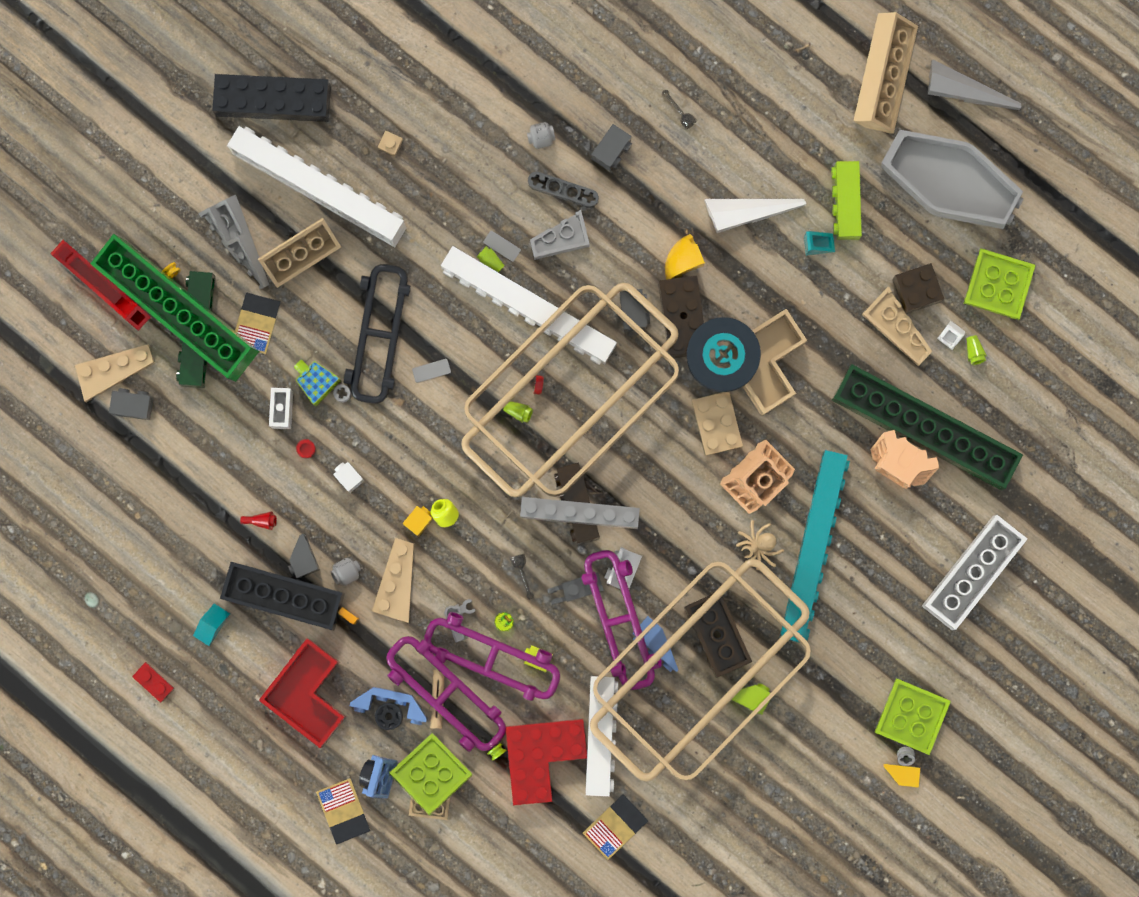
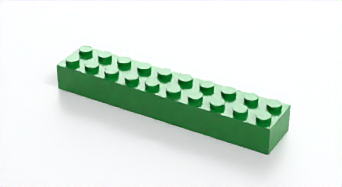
M113 234L90 263L227 379L236 382L260 352L123 238Z

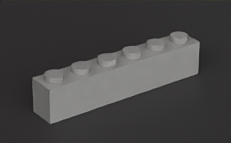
M522 497L520 517L638 529L640 508Z

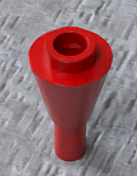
M271 511L254 516H241L240 522L241 524H253L272 530L277 524V517Z

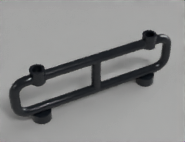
M380 264L373 268L370 277L363 275L361 277L360 291L367 292L354 370L346 369L343 381L344 384L351 385L353 397L361 402L381 403L387 398L389 389L393 390L395 378H391L404 299L405 296L409 297L411 285H407L408 277L406 272L398 266ZM380 272L396 273L400 277L391 332L369 328L376 282ZM367 336L390 339L381 393L378 396L364 395L358 390Z

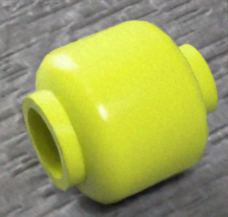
M449 499L437 500L432 505L431 517L440 527L445 528L455 524L459 517V512Z

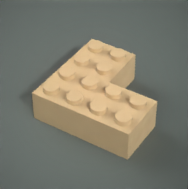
M787 309L752 330L759 341L761 359L755 375L743 388L761 416L769 413L796 394L776 362L803 346L807 339ZM730 344L725 352H721V355L727 359V353L731 349L733 353L732 358L736 360L738 356L737 351Z

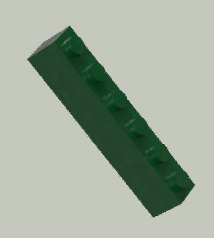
M190 271L185 281L188 293L212 312L215 275L210 272ZM180 339L182 351H179L178 362L181 364L180 370H177L176 381L182 387L205 388L207 361Z

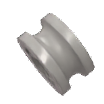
M341 384L335 387L333 395L337 401L344 403L351 398V390L346 385ZM345 389L347 396H343V399H341L337 392Z
M902 747L897 751V760L900 765L910 766L915 762V752L912 748Z

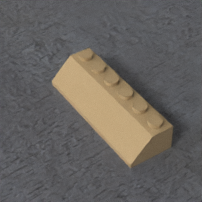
M897 12L878 13L854 116V122L859 125L886 133H894L918 29L916 24Z

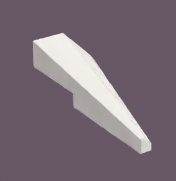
M804 199L704 200L716 233L806 206Z

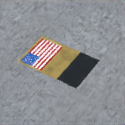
M246 292L235 331L259 350L260 353L266 354L281 301Z
M350 778L316 792L336 845L370 831Z
M622 794L583 834L609 860L648 820Z

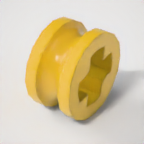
M173 262L162 271L173 279L180 273L181 269L176 268L177 264Z

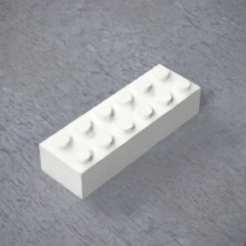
M998 515L992 516L923 603L922 607L951 630H956L1026 542L1027 538Z
M591 676L586 795L609 796L610 792L614 791V779H610V772H614L615 760L611 759V752L593 735L590 729L592 717L603 707L593 693L594 682L598 676ZM604 677L597 686L598 694L606 703L618 691V681H614L615 677ZM617 704L613 707V709H614L616 712H617ZM608 712L598 722V728L616 745V741L612 740V732L616 733V720H613V716Z

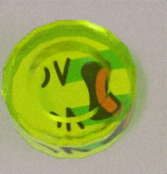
M502 612L495 617L494 623L500 631H508L512 628L514 620L509 613Z

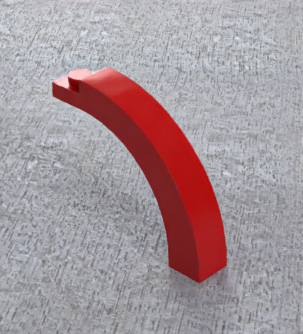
M62 240L50 253L138 331L151 318L146 311L93 267L89 261L66 241Z

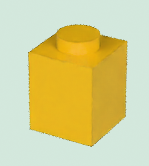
M416 506L403 522V525L419 537L433 518L430 517L431 513L427 508Z

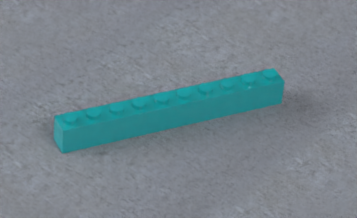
M828 450L823 451L791 590L809 608V619L797 631L807 641L810 634V629H807L808 623L813 621L815 610H812L813 602L817 603L819 591H816L817 585L821 584L823 579L821 568L827 562L826 546L830 547L832 535H829L830 529L835 527L837 519L834 516L835 509H839L841 498L838 495L840 490L843 491L845 479L842 478L844 471H848L850 463L847 460L848 455ZM788 599L784 619L792 626L801 617L802 612ZM783 626L779 638L787 631ZM794 636L790 639V641L800 643Z

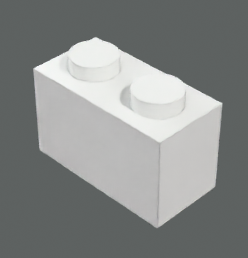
M271 388L269 426L272 429H291L293 391L290 388Z

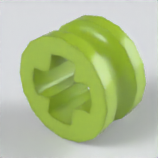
M501 743L487 753L492 756V761L507 751L501 747Z

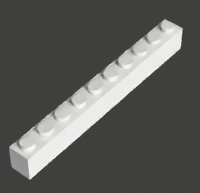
M452 246L441 264L445 275L453 278V276L457 277L462 285L468 288L469 286L474 287L476 293L483 297H486V295L491 297L494 304L500 307L502 305L508 307V311L517 317L520 314L525 317L524 321L532 326L535 324L541 326L558 309L556 306ZM563 312L544 333L549 336L554 334L558 337L557 340L560 341L579 320ZM586 325L569 344L574 346L576 352L584 355V353L591 356L590 360L600 365V363L606 364L617 342Z

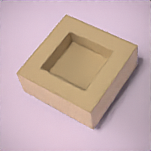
M385 131L378 149L396 156L403 138Z

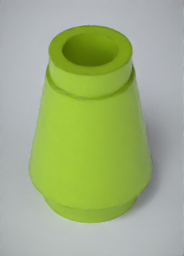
M487 246L476 257L479 259V262L496 272H499L505 266L492 248L489 249Z
M977 335L966 338L968 361L971 362V365L984 363L987 354Z
M509 402L503 409L504 412H507L522 423H528L533 414V408H530V405Z

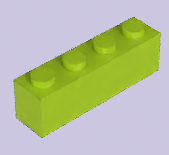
M837 161L831 169V177L835 179V186H832V197H835L832 214L836 216V223H833V235H836V240H859L862 236L859 161Z

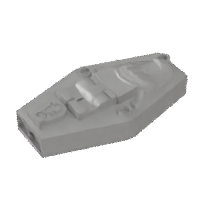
M899 130L881 164V168L929 213L937 217L1004 229L1006 224L1010 226L1015 216L1012 214L1015 208L1019 209L1024 200L1021 198L1023 191L975 146L967 142Z

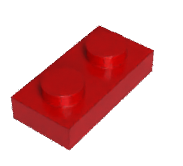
M147 662L132 676L160 703L174 690V687Z

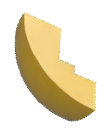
M691 234L677 241L668 253L665 262L666 280L681 278L682 274L704 266L705 262Z

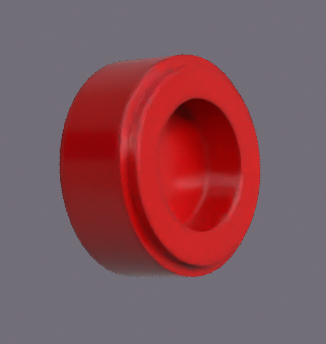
M535 376L533 394L540 395L542 393L543 376Z
M303 439L297 444L296 452L301 458L309 459L314 456L316 446L311 440Z

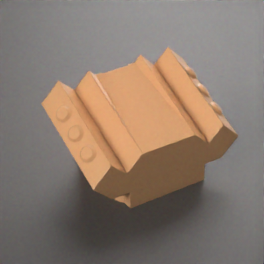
M895 430L884 432L870 449L872 459L877 462L875 470L905 489L911 487V485H924L939 469L937 457L928 459L926 450L918 449L909 443L906 437L897 439Z
M764 440L757 444L755 450L748 452V455L737 466L732 468L729 475L723 477L720 485L750 514L758 510L762 505L766 506L789 484L787 480L792 477L795 469L767 440Z

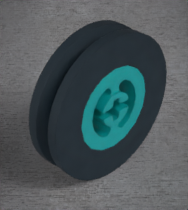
M727 317L711 319L699 326L691 336L687 348V364L692 376L699 384L716 392H731L746 385L755 375L761 359L759 341L754 332L743 322ZM718 342H728L737 351L738 356L736 360L732 358L733 353L730 349L727 353L728 358H722L719 364H729V368H719L710 359L709 354L711 350L715 352V360L720 357L719 352H725L728 348L725 345L718 346Z

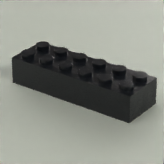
M215 74L212 111L216 117L328 122L331 85L328 79Z
M230 562L220 599L334 631L345 593Z

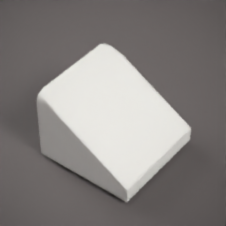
M950 321L937 339L953 350L964 336L965 331Z

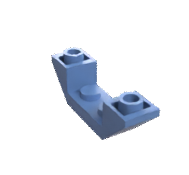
M373 687L350 702V706L354 707L353 711L361 713L371 709L373 695L376 696V700L387 702L388 698L394 699L395 704L406 706L408 702L410 705L407 719H411L410 723L422 725V722H427L428 719L415 697L406 693Z

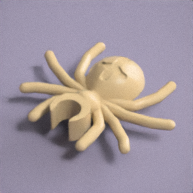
M751 520L752 538L739 531L738 534L748 540L737 543L736 547L745 545L741 551L744 549L750 550V554L744 558H758L757 560L761 561L762 556L769 565L776 567V564L771 562L765 555H779L784 550L767 552L776 546V538L770 533L760 535L771 524L768 523L762 526L755 537L754 521Z

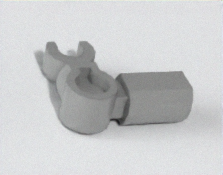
M465 600L461 606L456 604L447 607L444 611L445 617H448L449 612H455L462 616L463 613H474L475 609L467 610L466 605L471 603L472 600ZM451 630L455 643L468 638Z

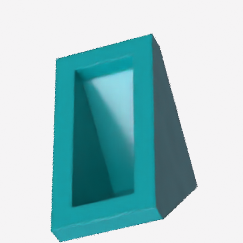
M807 231L805 233L804 245L806 256L835 252L833 233Z
M214 603L200 619L193 636L210 646L230 616V613Z

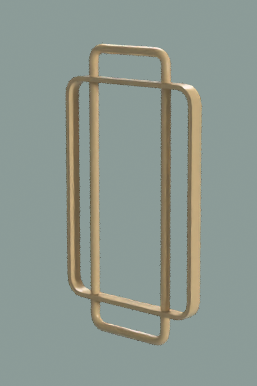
M629 283L617 284L606 295L595 286H582L467 399L464 407L465 414L474 427L463 437L461 443L462 450L504 492L512 497L524 495L534 484L549 496L557 497L563 495L675 383L679 373L678 364L667 351L677 341L678 329ZM625 290L629 292L671 332L670 338L661 347L611 301L620 291ZM587 292L596 294L601 300L477 422L469 412L471 404L580 295ZM608 305L650 344L656 352L533 475L484 426ZM661 357L665 358L674 368L672 378L563 488L556 491L546 488L539 479ZM479 431L529 478L521 488L516 490L510 487L470 448V440Z
M747 560L736 571L722 562L711 563L597 677L594 682L593 693L603 707L590 721L591 732L630 772L642 781L653 780L665 768L679 780L687 781L693 779L807 662L811 652L810 646L797 631L809 619V608L759 560ZM750 567L758 568L801 610V617L792 626L741 578ZM712 568H722L730 577L606 703L598 694L597 686L599 682ZM737 581L787 631L683 739L662 758L613 707ZM794 636L805 648V657L797 667L693 774L684 776L674 770L669 763ZM608 712L659 761L651 772L643 773L599 730L598 722Z

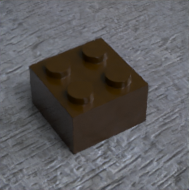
M932 263L897 274L892 279L906 314L941 303L944 300Z

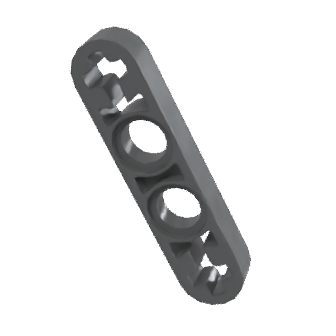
M532 172L528 177L529 187L535 191L587 208L595 207L598 203V193L592 189L541 172ZM539 177V181L544 183L545 179H548L546 189H543V184L541 183L533 185L532 179ZM557 182L560 185L559 190L552 192L549 189L550 183ZM575 188L578 194L576 197L571 198L567 195V190ZM581 191H584V196L589 197L592 194L596 200L588 203L584 197H582V201L578 199L580 198Z

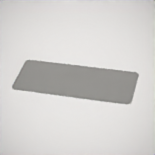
M490 231L483 241L484 244L512 262L521 251L520 248L493 231Z
M447 359L412 369L416 383L451 373Z

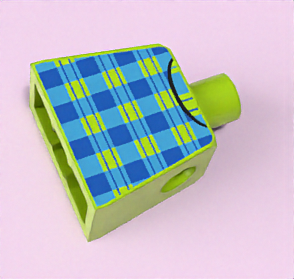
M300 360L294 366L301 374L296 379L297 383L315 406L341 382L336 375L315 361L308 366L303 360Z

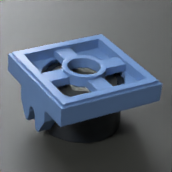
M372 755L371 760L368 759L364 763L360 772L359 784L363 787L362 793L373 798H388L393 782L389 772L397 766L398 761Z

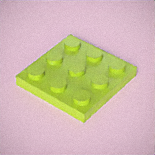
M980 248L964 304L1019 320L1035 265Z
M896 678L874 733L930 755L951 701Z
M433 733L389 772L392 778L429 816L472 777V773Z

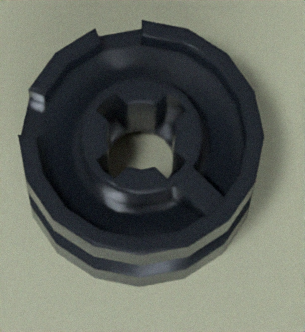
M385 703L379 706L375 713L377 725L384 730H393L399 727L403 720L401 708L393 703ZM386 713L392 714L391 720H386Z

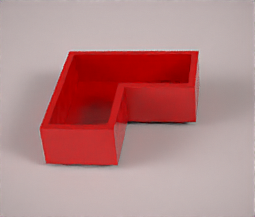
M307 638L259 701L316 746L323 748L347 716L316 692L340 662L310 638Z
M583 719L506 726L513 806L552 802L549 762L587 758Z

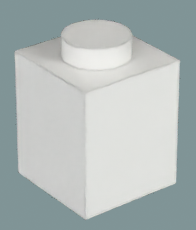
M349 462L346 464L341 463L335 468L336 472L333 475L349 493L364 482V479Z

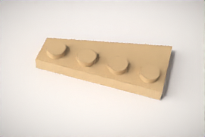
M889 286L862 314L917 366L932 352L924 338L912 324L909 316L902 309L899 301L892 294Z
M143 345L75 365L84 401H90L93 397L104 393L107 389L116 384L118 385L128 377L153 365L155 362L150 345Z
M395 538L372 612L409 623L414 543Z

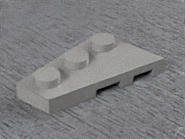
M581 210L572 217L562 220L557 226L549 228L530 239L534 260L590 247Z

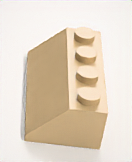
M322 218L258 258V260L278 288L335 252L341 246Z

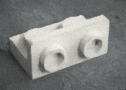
M621 547L619 551L615 550V554L620 562L629 560L632 565V575L625 576L628 588H630L642 556ZM614 567L612 569L608 568L605 579H608L606 584L620 589Z

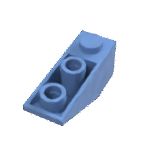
M649 616L640 624L642 632L653 621ZM658 624L644 636L646 646L649 648V654L656 653L667 641L663 629ZM670 649L661 658L664 661L662 665L670 672L672 670L677 672L678 667Z

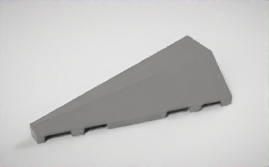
M931 60L928 95L961 99L967 103L1014 110L1021 109L1020 102L935 60Z
M231 196L200 212V217H205L210 223L209 228L220 235L222 238L221 242L238 263H243L248 269L247 274L250 277L254 276L260 284L259 288L262 289L268 286L269 282L263 266L258 260L259 255L237 196Z

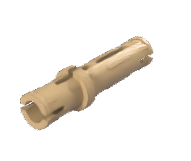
M433 670L432 696L435 699L444 691L445 676L439 670ZM430 707V728L442 729L443 716L437 713L433 707Z

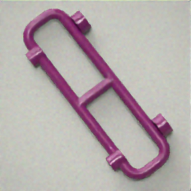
M602 550L590 554L585 559L584 569L586 573L582 574V581L584 585H590L614 661L619 656V651L611 626L631 621L636 638L642 633L625 579V576L632 575V565L629 560L620 562L618 556L613 551ZM603 558H609L613 563L628 611L626 615L608 619L597 585V575L592 569L593 561ZM643 637L638 642V646L645 664L655 653L649 654ZM661 659L647 672V678L638 681L630 690H638L650 686L655 678L654 669L661 668L662 666ZM620 661L611 670L613 677H619L621 684L624 685L628 679L626 677V667Z
M449 612L447 619L436 618L429 623L424 640L431 646L429 651L442 663L449 660L524 692L523 697L530 701H533L535 697L543 700L549 699L556 692L560 682V672L555 665L550 663L553 656L550 652L539 649L536 657L461 626L463 616L455 612ZM439 625L491 646L492 648L485 666H480L454 655L445 648L435 647L431 643L435 628ZM501 650L550 671L553 678L548 690L545 692L540 691L535 686L525 685L492 671L498 651Z
M410 636L400 638L387 653V663L392 669L387 677L397 686L404 680L463 735L458 743L465 750L470 752L474 747L481 751L492 750L506 734L505 722L500 717L502 712L494 705L490 708L429 651L431 646L422 639L419 642ZM405 644L412 645L420 655L424 656L451 681L450 685L437 699L395 662L394 657ZM456 688L480 708L491 721L498 725L499 730L488 743H482L442 706Z

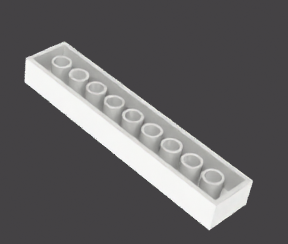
M240 126L237 128L227 145L233 155L389 245L396 247L406 230L401 215L396 212L389 213L385 206L378 202L376 204L369 201L370 198L363 193L356 194L352 187L345 183L343 185L339 184L332 175H323L316 166L311 164L309 167L302 158L294 155V157L290 156L283 147L278 145L276 148L269 139L263 136L261 138L257 137L250 128L245 127L243 129Z

